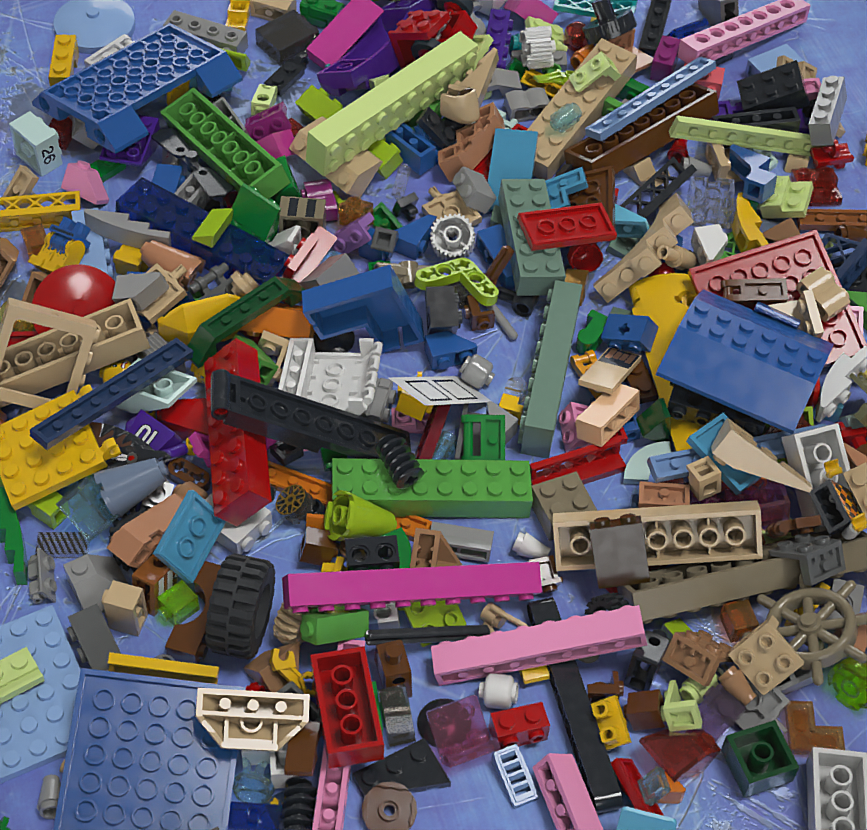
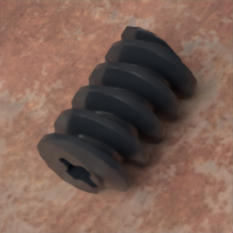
M388 434L378 441L375 450L380 455V459L384 462V466L397 488H408L422 478L424 471L422 468H419L420 464L415 460V455L411 452V448L407 445L405 438L398 437L396 434Z
M293 777L285 781L286 789L283 793V810L280 813L279 830H309V828L313 827V820L309 818L314 817L315 810L312 807L316 806V799L313 797H317L318 789L312 787V782L305 778Z

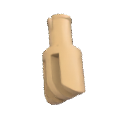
M662 245L657 250L659 259L665 260L668 266L678 270L693 268L697 263V258L693 252L678 245L672 248Z

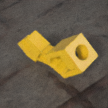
M271 649L269 663L272 670L277 671L288 682L293 681L304 694L316 697L314 683L312 684L311 691L306 689L304 679L313 680L312 672L300 673L295 668L294 652L287 651L286 658L283 661L278 656L280 649Z

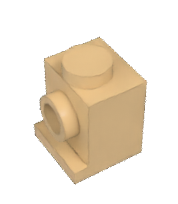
M709 456L686 465V469L689 471L690 490L699 501L721 492V471Z

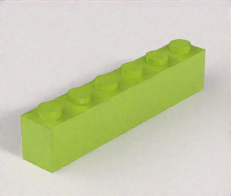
M313 85L295 102L300 111L313 122L322 116L328 119L343 109V105L337 99L331 100L329 94L321 87L317 89ZM383 137L381 140L371 144L367 150L383 161L377 173L387 179L403 162V159L399 155L400 149L393 143L390 145L386 143V139Z

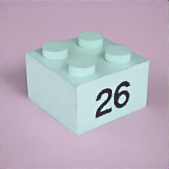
M29 111L9 123L16 155L40 176L43 177L63 164L61 158L62 151L58 143L59 135L54 128L48 127L41 117H37Z

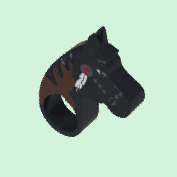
M99 422L89 423L99 447L102 446L105 440L114 438L121 451L119 456L106 460L107 467L99 471L156 458L158 462L161 460L166 462L172 458L165 451L154 450L141 438L121 428Z

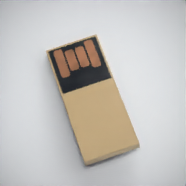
M609 347L578 380V385L594 389L598 393L612 394L640 363L642 356Z

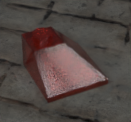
M668 728L644 736L639 740L640 744L674 783L703 772L722 750L715 743V739L709 733H706L704 729L670 732Z

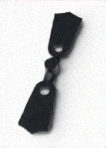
M175 128L159 129L151 135V139L163 149L186 162L187 171L193 172L194 178L210 199L213 197H225L234 190L230 183L211 168L201 167L198 164L197 152L190 150L188 144Z

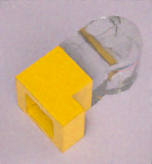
M512 377L506 383L499 406L518 418V425H520L524 408L520 404L525 400L527 383L520 377Z

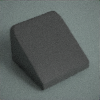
M376 227L371 249L393 253L399 237L398 231Z

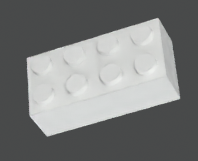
M838 423L781 437L788 465L807 479L813 489L820 484L825 471V462L838 459L839 467H842L843 473L851 470ZM843 473L836 475L834 482L850 490ZM795 488L802 517L820 515L809 492ZM822 518V525L814 527V532L827 530Z
M813 747L806 760L808 830H867V753Z

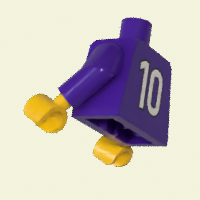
M141 409L138 415L125 424V431L141 438L154 450L165 451L172 458L166 462L185 454L195 455L189 437L186 439V443H182L184 440L175 432L156 420V411L149 413V411Z

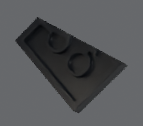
M425 738L384 757V760H378L352 773V778L363 798L373 787L382 782H396L404 785L408 791L416 790V792L426 791V788L438 786L441 788L451 787V781Z

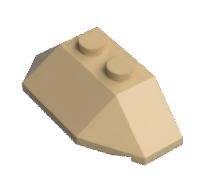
M198 688L196 718L221 749L278 752L308 724L310 694Z

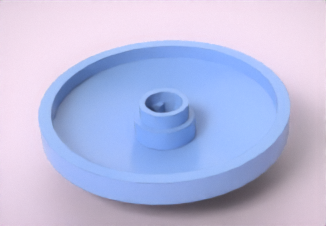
M70 0L57 11L54 17V30L56 35H76L79 53L94 54L124 34L131 38L135 30V17L131 7L123 0Z

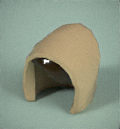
M449 84L448 95L441 94V115L461 124H472L480 117L476 89Z

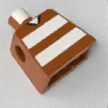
M152 554L132 574V586L143 588L147 612L155 617L175 589L177 574Z

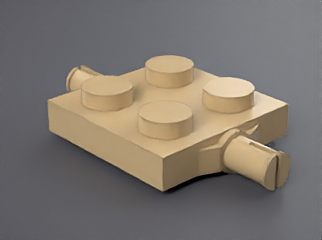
M435 186L428 190V193L434 199L422 205V212L425 216L434 215L437 219H440V217L444 218V215L448 217L449 214L453 216L460 213L461 217L464 215L465 219H469L472 227L482 223V216L476 209L473 210V208L466 207L457 190L446 194H441Z
M156 263L146 272H161L169 284V289L144 310L137 311L139 315L144 316L152 325L187 295L186 291L177 281L187 272L182 264L170 273Z

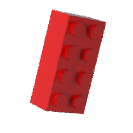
M365 646L310 655L311 672L328 768L384 760V741Z

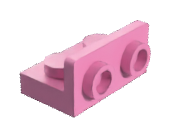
M570 402L559 414L562 440L566 452L573 451L577 447L592 445L577 438L575 427L577 416L582 414L589 407L588 405Z

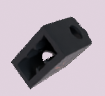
M654 629L652 632L649 630L645 631L647 646L637 647L634 650L624 686L638 692L651 689L670 642L666 633L660 629ZM642 662L649 664L647 671L641 668Z

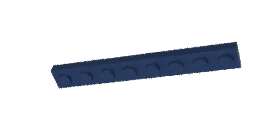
M175 338L30 429V437L43 448L49 450L193 358V350L178 338Z

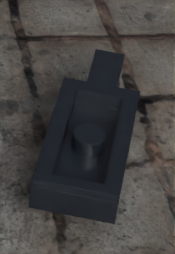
M301 51L295 58L287 60L264 84L267 86H277V95L282 96L305 74L306 66L309 63L308 54Z

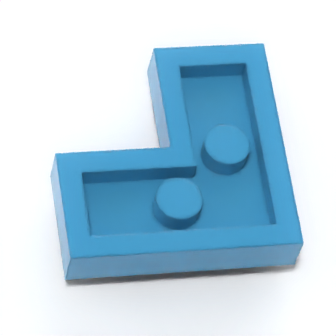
M582 167L545 181L551 209L570 207L568 195L588 188L587 179Z

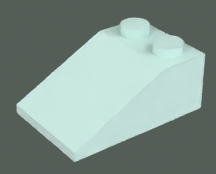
M138 358V359H137L135 362H133L130 366H132L133 364L137 363V362L140 361L141 359ZM172 370L117 405L116 408L130 413H138L141 409L143 411L169 408L197 382V378Z

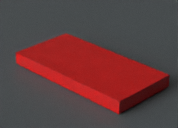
M602 203L518 213L517 216L531 251L616 240L617 233Z

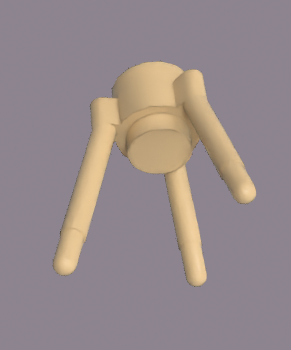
M493 602L487 604L480 614V619L484 621L483 625H488L490 633L495 631L493 629L495 627L501 628L506 620L519 627L528 626L521 620L506 613Z

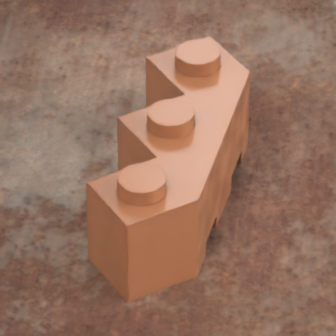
M494 102L479 108L480 117L475 123L456 130V144L438 151V164L449 182H452L455 174L462 167L473 170L493 148L495 128L505 129L504 120Z
M174 493L123 525L120 530L112 535L107 549L128 566L139 568L157 547L184 497Z

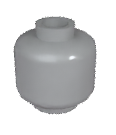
M474 354L472 357L467 356L459 370L462 373L461 379L477 389L481 388L484 384L489 386L495 376L492 373L493 364L478 354Z

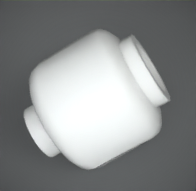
M491 673L486 677L485 682H480L479 698H483L487 708L507 710L511 708L512 704L517 703L519 685L517 682H514V678L511 675Z

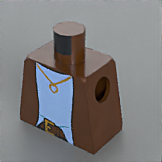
M395 640L376 645L374 661L386 703L411 698L412 673L403 641ZM399 678V684H394L392 682L394 679Z

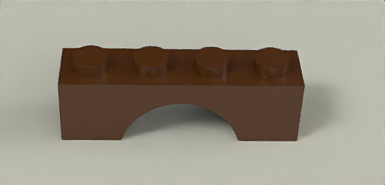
M205 561L194 580L195 593L204 601L205 607L196 619L185 624L174 625L165 645L166 655H170L175 661L199 664L200 660H204L207 655L208 647L205 641L206 617L210 596L213 591L212 588L216 581L218 570L221 568L219 564Z

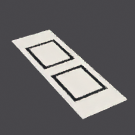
M458 376L389 378L425 406L491 401Z

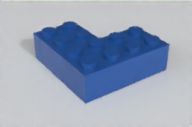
M391 265L302 291L303 314L309 323L313 325V329L321 340L365 327L370 337L374 338V342L379 341L383 344L381 353L383 354L401 348L399 327H402L403 344L405 347L425 341L423 320Z

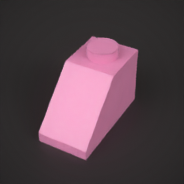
M79 160L77 163H68L61 188L68 192L80 191L81 198L95 205L108 204L109 198L98 171L91 168L90 164L85 161Z

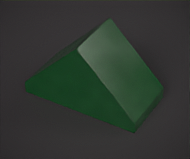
M660 398L639 415L636 420L643 438L656 442L670 441L671 444V416L664 398Z

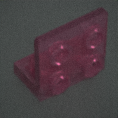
M470 695L426 712L443 765L451 768L501 749L498 738L489 736L476 695Z

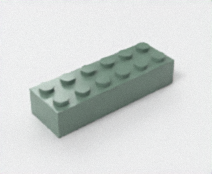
M501 179L498 200L506 242L514 250L510 263L517 296L548 295L549 288H554L555 280L565 282L566 275L560 247L531 251L517 220L518 213L551 209L545 179Z

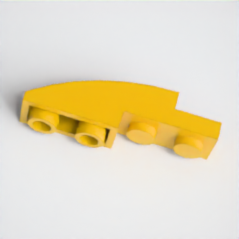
M742 192L738 193L731 213L732 233L741 253L769 244L763 233L759 230L762 223L760 217L754 211L750 202L742 197Z

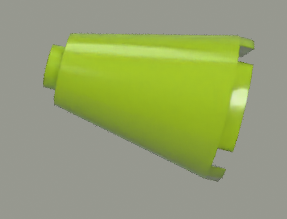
M339 490L333 495L336 498L333 502L329 501L324 515L325 530L330 531L331 535H327L329 539L345 541V539L378 537L397 528V521L393 513L349 491Z

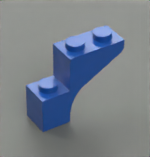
M732 144L730 146L729 160L731 170L745 182L742 197L762 204L775 192L777 174L769 172L771 157Z
M426 215L396 229L395 231H398L399 237L393 253L396 252L417 260L420 254H424L428 247V243L431 240V227H433L434 222L436 223L437 217ZM370 227L367 231L372 239L359 247V256L372 262L390 259L393 253L371 249L375 229Z

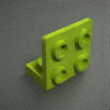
M436 601L434 606H420V602H412L411 607L397 608L398 611L404 610L412 628L466 625L458 604L445 605V601ZM419 643V644H420L421 647H426V646H428V645H430V644H432V643Z

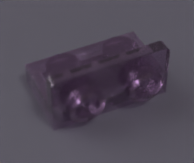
M718 684L716 688L710 687L703 696V703L698 707L703 722L702 728L690 730L710 749L717 745L747 710L721 684Z

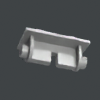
M37 548V555L30 556L27 562L29 579H37L29 583L30 599L35 604L42 603L45 598L55 603V591H57V584L54 580L55 561L51 555Z

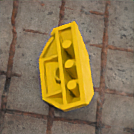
M226 293L181 304L168 312L164 317L161 316L157 319L158 334L165 341L170 342L178 338L185 345H188L201 323L241 297ZM238 329L237 331H235L234 333L227 336L221 341L232 339L240 329Z

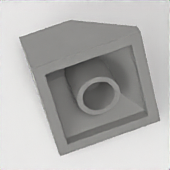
M86 554L63 564L67 581L82 610L98 604L101 612L104 613V605L101 602L104 591L110 588L113 580L128 584L114 557Z

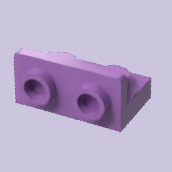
M370 212L340 228L333 234L337 237L336 242L332 246L336 255L348 254L372 239L367 231L370 229L368 225L374 220Z

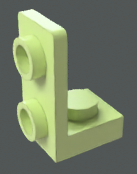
M601 51L571 74L569 80L575 90L580 93L602 75L605 77L610 76L616 81L621 77V74L614 62Z
M670 680L668 690L664 692V705L661 706L663 722L667 721L670 732L702 728L703 722L696 699L681 701L676 680Z

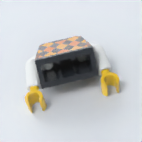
M834 459L824 463L825 471L820 484L811 490L809 494L828 533H842L845 539L851 540L867 528L865 513L861 512L851 491L834 482L836 475L843 473L842 467H839L838 459Z

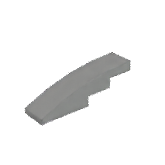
M84 209L85 225L91 231L105 238L141 249L146 241L150 243L152 240L171 246L170 232L151 230L150 223L130 221L129 214Z

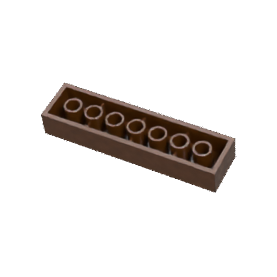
M694 83L681 90L680 93L670 97L664 103L659 104L650 112L640 116L636 121L629 123L620 131L610 135L606 140L597 141L587 137L564 150L565 163L571 164L574 170L582 167L584 172L612 165L616 175L619 171L633 165L636 161L649 156L650 153L664 147L674 139H678L670 137L669 134L676 116L710 120L713 116L719 114L717 91Z

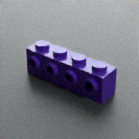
M491 8L486 35L489 34L494 41L490 45L489 51L493 48L498 50L499 61L496 68L505 69L506 60L504 58H508L509 46L506 45H510L511 33L509 31L512 32L514 20L510 19L511 11Z

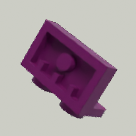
M284 102L278 103L246 119L245 128L255 142L272 133L291 129V123L286 116V105Z

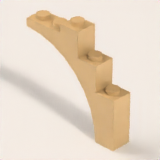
M677 193L659 206V212L653 224L632 250L593 284V287L607 303L641 277L645 278L662 265L661 259L657 256L658 248L662 245L670 248L678 243L676 235L694 222L689 207Z

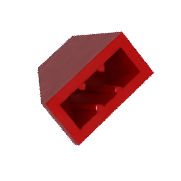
M206 398L178 399L169 408L157 410V421L175 432L185 441L194 432L209 436Z

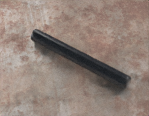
M488 625L375 629L365 632V641L368 646L395 640H402L403 644L454 642L464 640L469 636L480 637L489 635L490 629Z

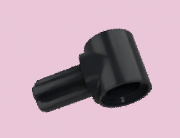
M497 286L499 300L511 303L513 311L521 317H529L539 300V295L517 296L515 291Z

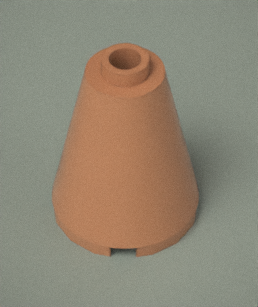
M152 240L150 243L146 241L140 249L141 259L149 268H152L157 263L161 268L171 273L182 264L187 272L177 281L186 292L189 291L188 286L194 283L198 272L202 273L206 263L200 257Z

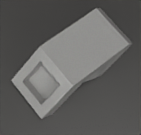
M495 68L487 92L499 89L504 97L507 92L522 90L519 73L517 71Z

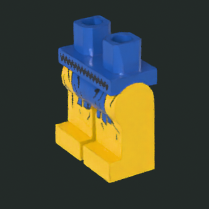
M63 217L59 226L51 224L49 228L51 232L46 235L44 245L37 256L32 254L28 260L30 264L42 272L49 273L64 266L79 264L85 253V248L88 249L91 245L86 240L91 229L81 222L76 223L67 217Z

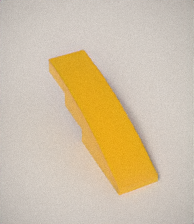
M230 0L226 26L243 31L247 30L251 13L250 0Z

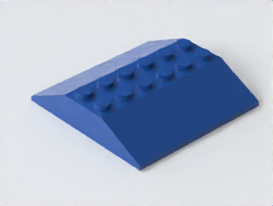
M703 289L694 298L679 324L656 375L793 435L834 344Z

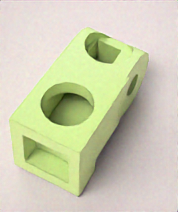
M259 84L251 101V116L274 106L277 99V86Z

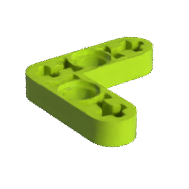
M457 258L420 269L416 272L414 284L418 289L425 290L426 287L445 286L460 281L480 304L493 306L497 302L499 290L475 263L468 258ZM471 280H476L481 283H474Z

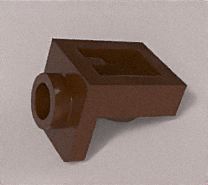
M612 671L610 684L604 682L587 684L586 692L590 704L613 695L618 696L619 700V696L624 695L623 680H619L618 671Z

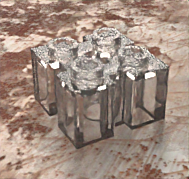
M691 176L687 193V206L691 211L694 222L689 226L701 227L705 226L706 223H711L713 225L720 224L721 228L731 229L736 212L735 198H733L735 193L734 179L717 178L716 182H710L708 177Z

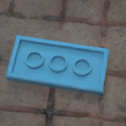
M495 128L488 184L494 192L496 200L487 212H493L494 205L499 206L498 195L501 179L533 178L539 136L537 131Z

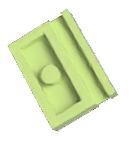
M27 647L0 660V704L45 681L43 674L40 672Z

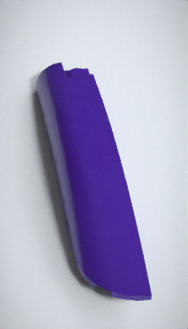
M397 0L383 6L381 9L384 10V13L365 32L359 42L341 59L316 73L322 88L330 95L340 97L348 91L370 88V79L389 75L399 66V62L388 32L395 31L398 28L396 24L400 20H406L409 12L439 10L437 0Z

